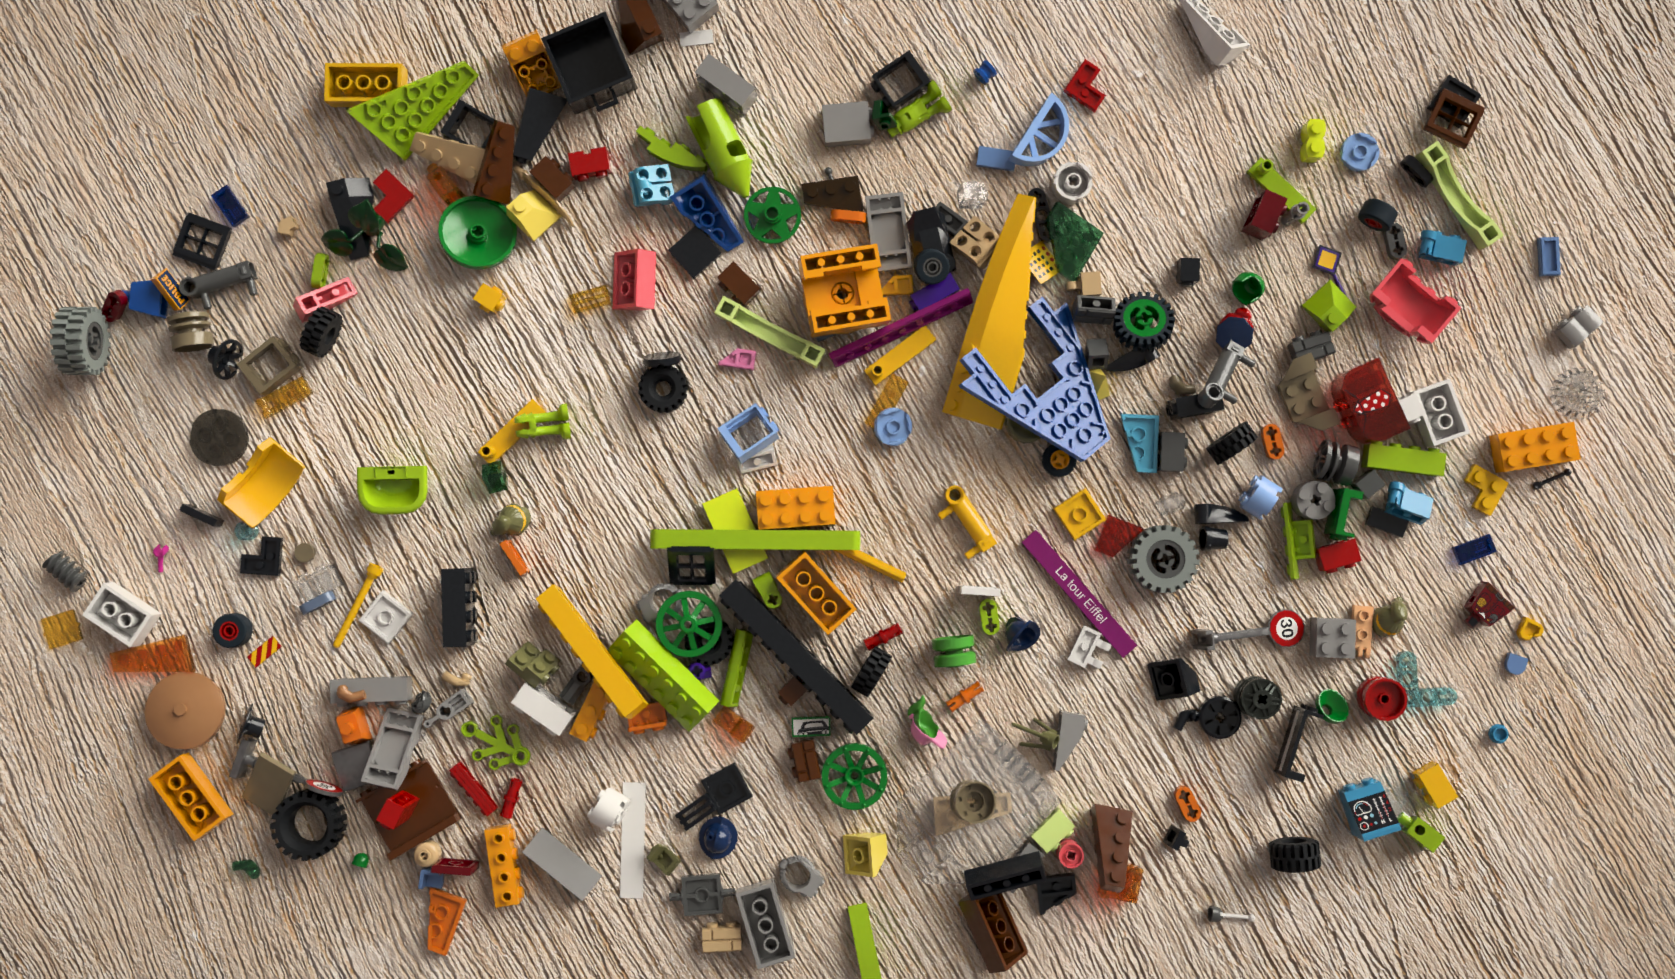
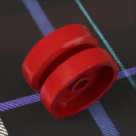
M1373 676L1364 680L1357 690L1356 698L1358 706L1364 714L1383 721H1391L1402 715L1407 707L1408 699L1404 687L1399 682L1382 676Z

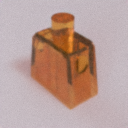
M432 163L427 167L426 170L429 174L426 178L448 205L458 199L467 197L442 166L438 167L437 164Z

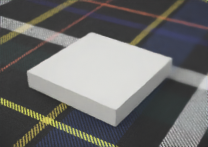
M960 585L958 593L1000 597L1001 590L996 587Z
M382 590L358 621L387 644H390L414 613L385 590Z

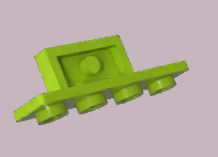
M1291 502L1283 503L1281 516L1285 520V526H1283V535L1287 539L1285 554L1289 557L1287 573L1291 576V580L1299 579L1298 559L1317 558L1313 520L1293 521Z

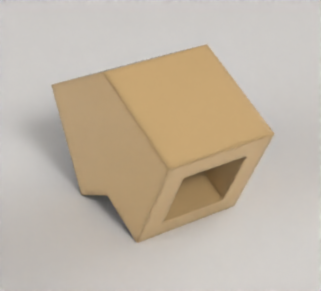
M289 216L280 220L277 232L281 235L293 237L294 231L300 228L295 218Z

